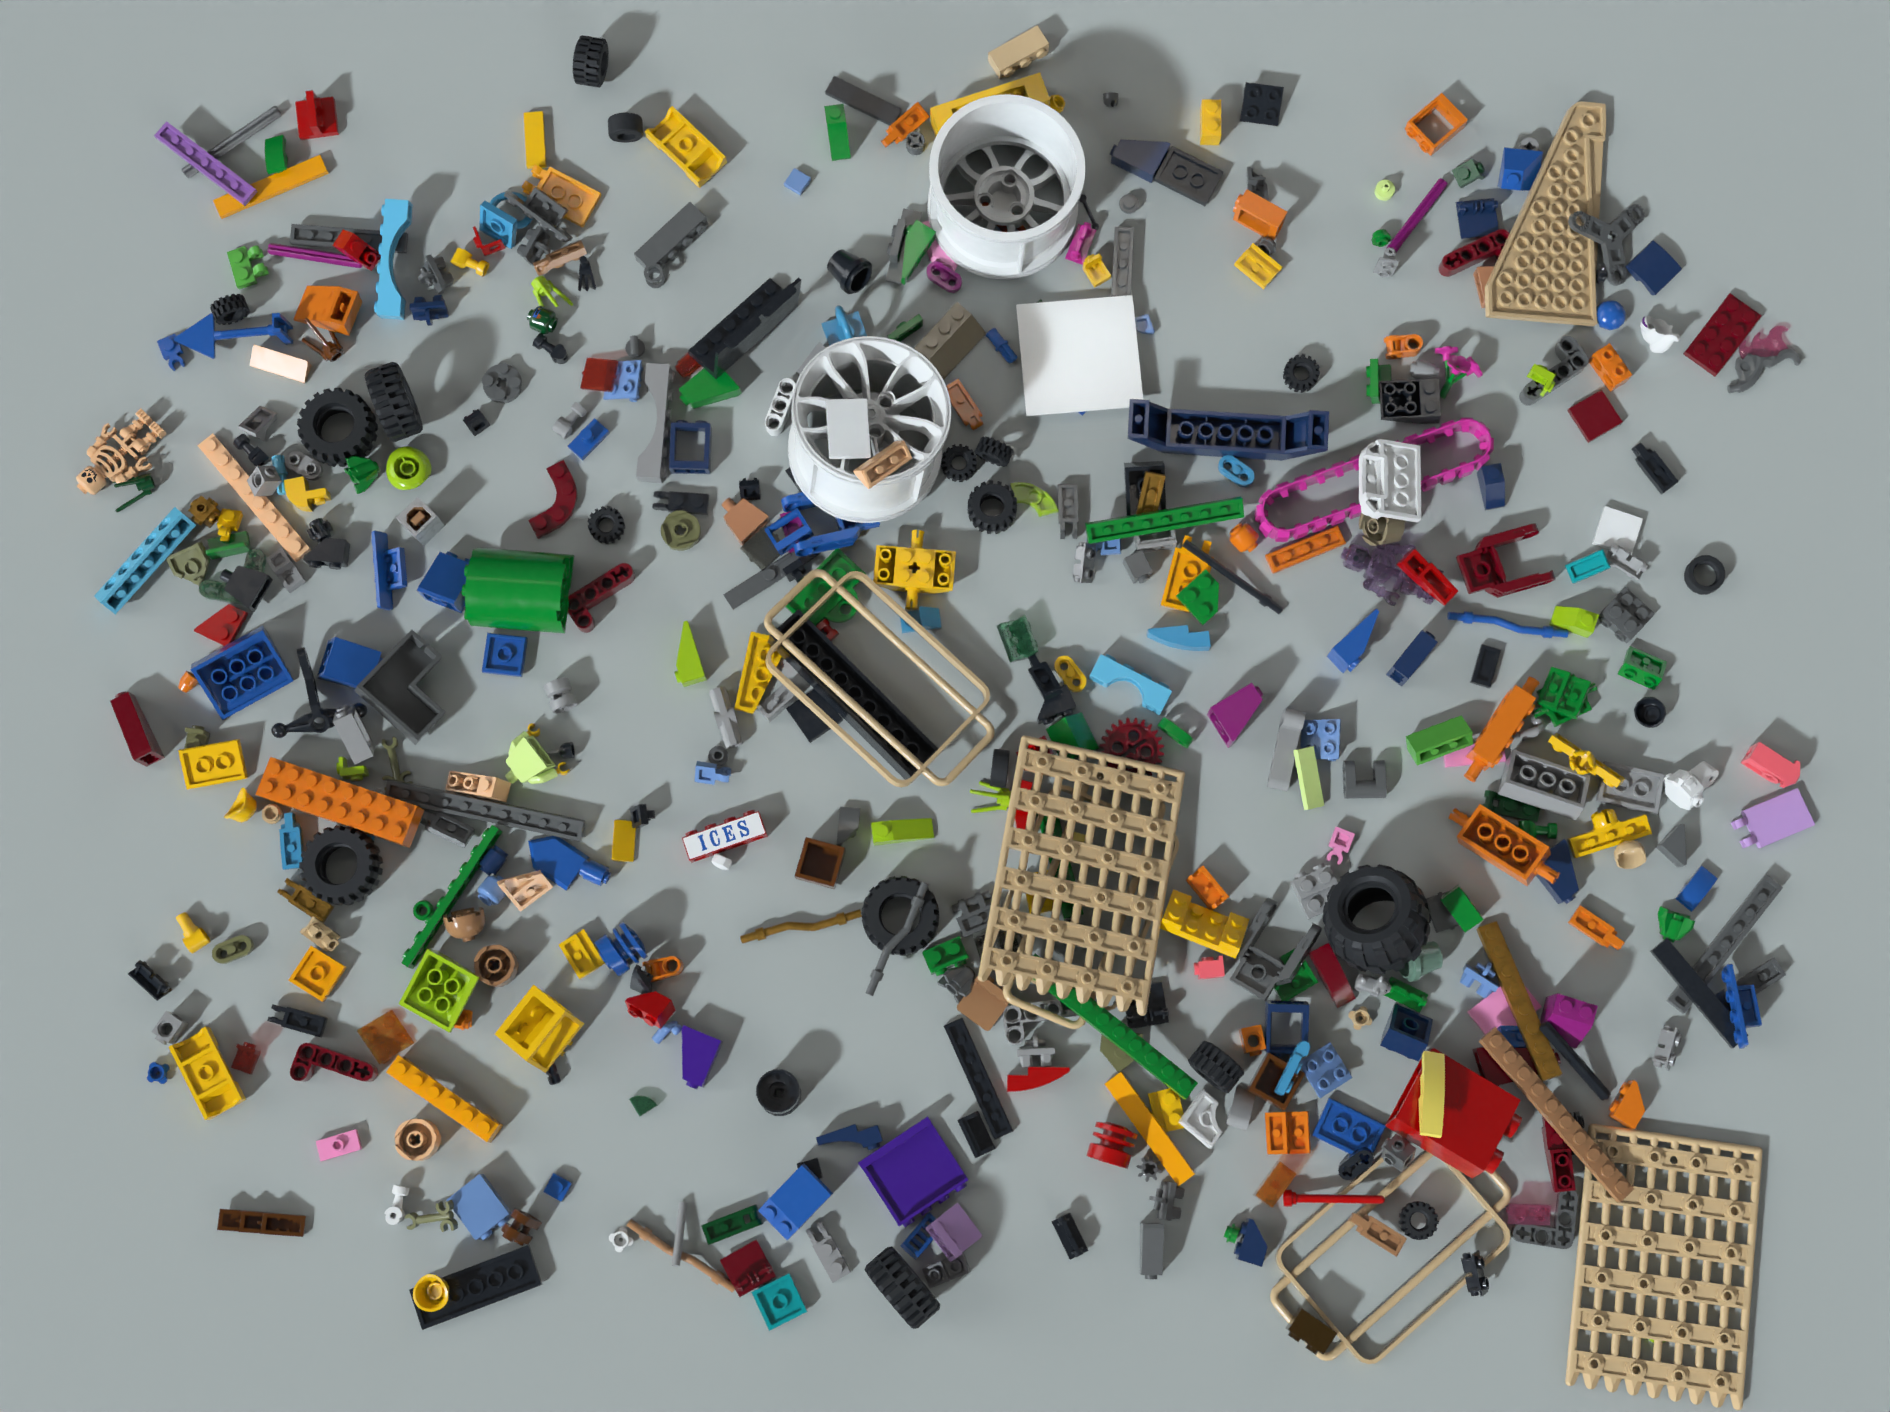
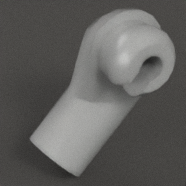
M1543 718L1534 719V727L1519 732L1522 741L1537 737L1546 728Z

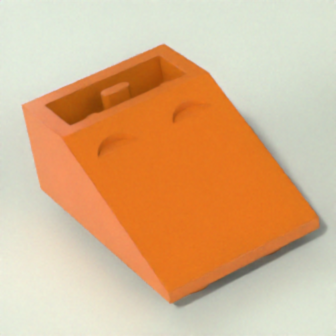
M307 286L293 320L307 324L305 318H308L315 327L349 336L362 305V300L358 291L340 286Z

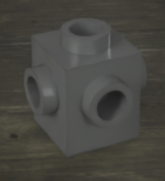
M1395 1134L1391 1139L1387 1138L1382 1144L1381 1158H1383L1386 1164L1402 1172L1414 1159L1416 1148L1406 1138Z

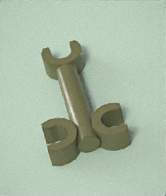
M395 736L392 737L393 744L390 746L387 745L385 739H382V746L388 751L393 777L386 775L382 777V780L393 779L405 782L404 778L407 775H411V772L404 771L400 773L395 749L398 746V739Z
M443 1201L436 1203V1210L439 1213L419 1216L417 1213L411 1212L405 1215V1219L410 1218L413 1221V1224L407 1226V1229L412 1230L423 1223L442 1221L440 1224L442 1232L449 1230L448 1224L451 1227V1231H454L458 1228V1222L453 1218V1201L445 1202L446 1208L443 1206Z

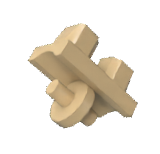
M314 916L309 924L300 931L302 935L326 952L333 951L339 944L338 939L341 937Z

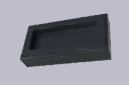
M1484 644L1480 645L1470 683L1486 688L1491 687L1501 653L1500 649Z

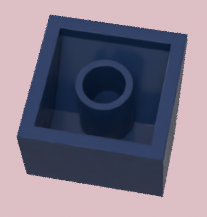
M1395 1003L1384 1028L1380 1046L1419 1062L1428 1046L1433 1019Z

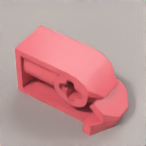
M1761 742L1750 746L1741 761V764L1766 780L1775 784L1780 783L1782 788L1796 784L1800 778V762L1798 760L1792 763Z

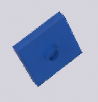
M487 633L482 673L522 677L528 638Z

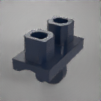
M435 295L433 301L426 302L423 297H415L414 303H410L413 320H426L428 326L433 325V320L449 317V312L442 295Z

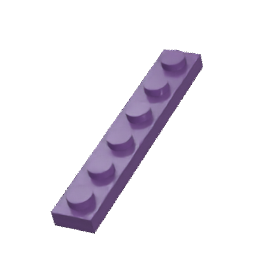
M167 121L154 135L157 140L244 206L257 193L254 187Z

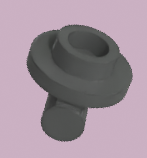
M633 335L630 336V340L626 343L625 350L630 357L638 358L644 354L645 345L643 341L638 339V336Z

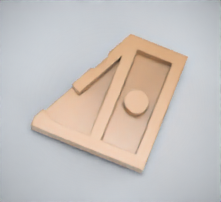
M540 870L497 881L498 886L520 912L553 888L552 884Z

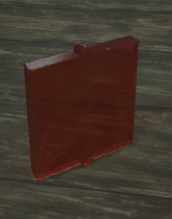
M587 358L584 371L582 372L583 377L580 389L612 392L614 380L617 378L618 361Z

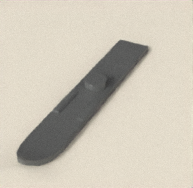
M795 552L788 553L723 595L734 610L784 578L785 574L782 569L792 562L800 559L804 565L820 553L807 556H796Z

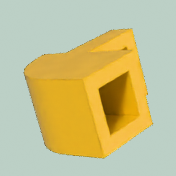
M304 476L284 480L288 499L302 511L312 512V504L323 505L326 501L331 500L330 492L326 488L310 490L309 482Z

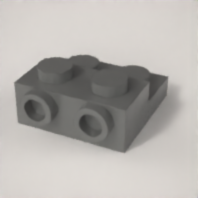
M1625 587L1601 611L1598 618L1603 626L1615 632L1617 639L1628 643L1655 613Z

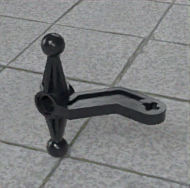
M305 647L297 649V655L306 684L311 712L287 725L283 723L274 724L271 728V733L276 738H283L288 732L323 733L335 726L333 718L337 710L321 708L316 681ZM363 703L354 704L360 718H363L367 714L366 705ZM318 717H321L325 721L319 724L316 723L314 720Z

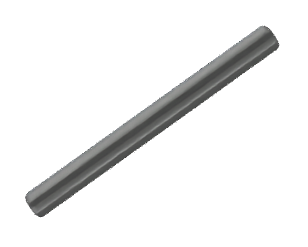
M273 106L207 152L215 159L220 158L282 115L280 110ZM190 164L182 168V172L187 178L199 172Z

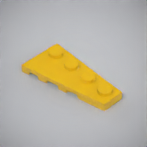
M750 632L734 710L754 714L773 676L767 669L765 662L767 653L772 647L768 643L769 635ZM777 651L771 655V660L775 667H777L782 657Z

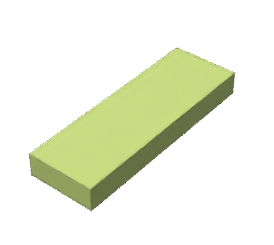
M1314 746L1293 750L1304 810L1325 806Z

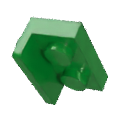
M1629 646L1618 675L1655 690L1663 679L1667 661Z
M960 936L922 952L931 975L936 973V976L943 975L949 967H959L967 964L966 960L969 959Z

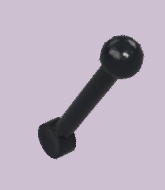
M1081 194L1079 201L1083 203L1092 223V229L1098 230L1099 224L1095 222L1086 202L1087 197Z

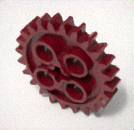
M1127 718L1125 724L1118 720V727L1112 723V731L1105 730L1108 737H1101V740L1105 743L1099 744V748L1104 749V751H1101L1102 753L1121 757L1127 753L1128 747L1134 748L1140 741L1145 739L1146 742L1136 748L1135 754L1131 752L1124 758L1151 764H1162L1158 757L1164 756V753L1159 751L1164 748V745L1158 744L1162 737L1155 736L1158 730L1151 731L1152 724L1146 727L1144 726L1145 720L1138 724L1137 718L1134 719L1133 723ZM1135 732L1138 734L1139 739L1132 741L1129 739L1128 734ZM1120 744L1123 751L1116 753L1113 751L1112 746ZM1148 748L1151 751V755L1144 757L1141 755L1140 750ZM1106 762L1108 764L1107 767L1118 769V764ZM1127 767L1125 771L1137 773L1138 770L1136 768L1128 769ZM1145 771V774L1152 777V772Z

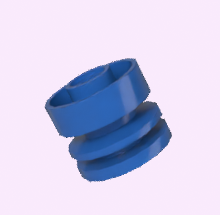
M624 921L619 924L624 933L620 934L616 928L612 929L616 937L614 940L605 934L595 941L600 951L599 955L608 968L613 969L619 977L630 970L627 961L629 958L636 964L640 963L635 955L636 953H639L643 959L648 957L643 942L636 932L627 926Z

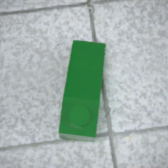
M918 220L913 225L910 224L905 231L906 240L901 281L903 285L906 284L936 238V231Z

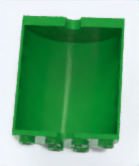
M482 547L473 549L469 565L466 564L464 568L466 584L462 586V596H465V620H468L471 626L565 634L574 555Z

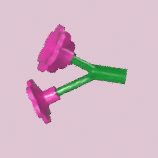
M1445 346L1435 348V354H1442L1443 362H1445L1446 381L1440 391V397L1443 399L1447 397L1452 385L1464 376L1475 373L1480 378L1483 375L1479 365L1472 357L1469 356L1466 359L1463 356L1451 355L1458 352V347ZM1449 366L1452 367V370H1451L1452 374H1451V376H1450Z

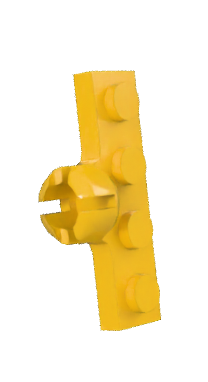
M1555 733L1548 742L1552 744L1551 747L1554 750L1569 755L1570 767L1573 771L1576 770L1577 774L1585 775L1590 773L1594 776L1599 775L1603 778V782L1610 787H1618L1625 780L1623 776L1597 760L1590 751L1582 750L1560 734Z
M1604 809L1600 813L1597 811L1592 814L1593 830L1567 839L1573 858H1578L1616 846L1624 841L1650 835L1652 832L1646 814L1619 821L1615 810Z

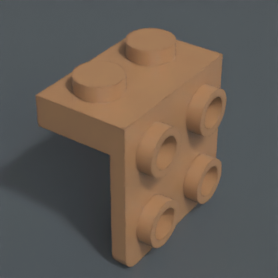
M977 976L974 980L972 992L967 997L961 999L957 1005V1010L985 1031H990L1009 1005V1002L1004 998L1003 986L999 988L993 984L995 980L989 976L986 981L981 982Z

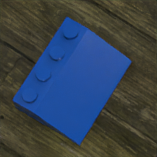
M263 625L192 663L190 669L222 720L294 681Z

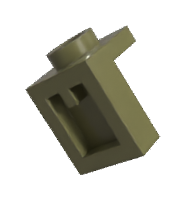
M192 725V728L185 727V732L187 733L185 748L207 745L209 743L210 733L205 731L204 727Z

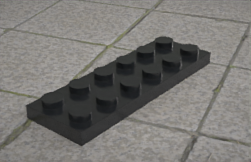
M526 1245L441 1277L449 1286V1298L447 1304L438 1311L428 1312L418 1308L413 1299L414 1288L409 1291L421 1328L424 1330L543 1284L530 1245Z

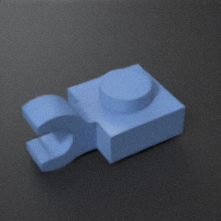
M697 761L695 782L715 785L716 780L729 782L731 768L722 767L717 769V764Z

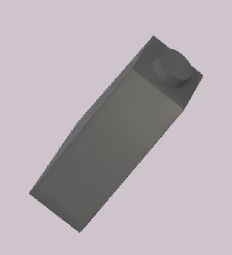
M1140 1223V1275H1145V1279H1157V1275H1162L1164 1224Z

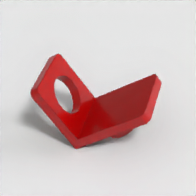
M473 227L476 235L473 240L477 249L481 248L484 256L505 249L502 239L483 245L477 228Z

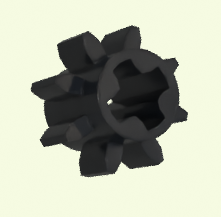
M317 518L309 523L310 529L307 530V533L313 541L317 540L320 543L325 538L331 537L330 532L333 531V528L328 520L323 521L322 518Z

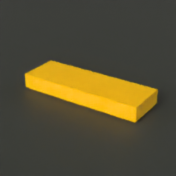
M543 111L525 112L524 130L527 169H532L534 165L547 168Z

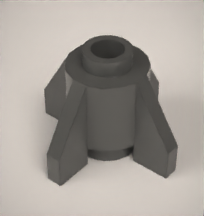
M969 966L951 968L937 982L938 985L947 988L959 1004L963 997H967L972 992L975 972Z

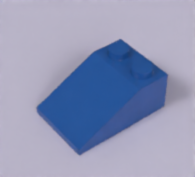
M1375 609L1337 643L1327 655L1342 673L1347 670L1351 672L1362 661L1360 657L1367 646L1379 614L1378 609Z
M803 1163L758 1211L788 1240L833 1193Z

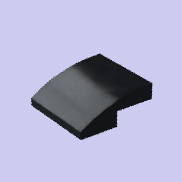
M815 689L806 694L837 724L843 721L839 713ZM797 700L786 708L810 743L831 729L801 700Z

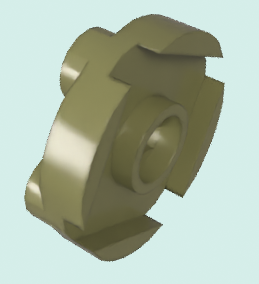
M683 510L674 511L667 515L661 525V536L665 544L672 550H688L699 542L701 528L695 516ZM679 526H682L683 529L686 528L683 535L675 533Z

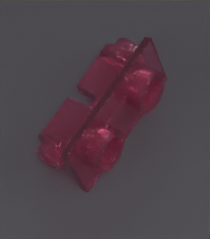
M1509 1203V1206H1506L1508 1224L1550 1225L1551 1205Z

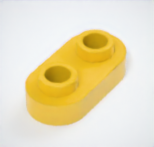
M1069 656L1058 657L1054 664V670L1064 684H1067L1070 691H1082L1086 686L1085 675ZM1062 664H1066L1068 668L1066 670H1062L1060 666ZM1079 680L1080 684L1075 686L1072 681Z

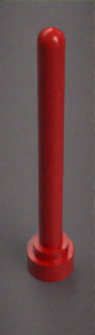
M1283 1190L1284 1207H1292L1296 1203L1382 1204L1385 1202V1197L1382 1195L1296 1194L1292 1190Z

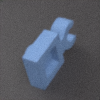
M1121 539L1095 543L1096 552L1101 550V555L1121 554Z

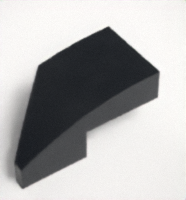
M636 964L631 977L630 989L641 994L650 993L652 991V984L650 982L653 975L641 970L642 967Z

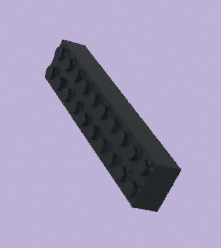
M798 609L777 629L784 635L804 614ZM809 619L788 638L923 764L938 750ZM770 634L768 643L773 646L778 640ZM781 645L776 650L905 780L916 773L917 768L787 648Z

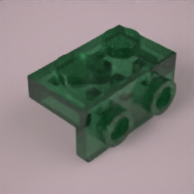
M1025 615L1020 616L1016 620L997 625L1010 663L1028 659V657L1038 652L1037 642L1033 637L1031 625Z

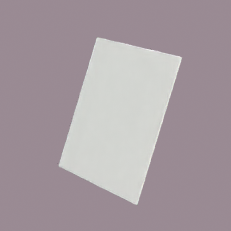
M1133 295L1016 305L1026 416L1129 408L1130 399L1143 400Z

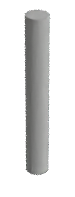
M680 1202L672 1258V1266L679 1267L681 1262L688 1204L685 1202Z

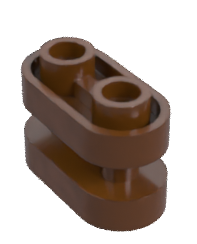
M514 1208L510 1216L515 1220L512 1224L505 1222L501 1228L502 1236L510 1242L514 1241L521 1246L524 1243L529 1245L533 1238L529 1231L531 1228L538 1230L542 1222L531 1214Z

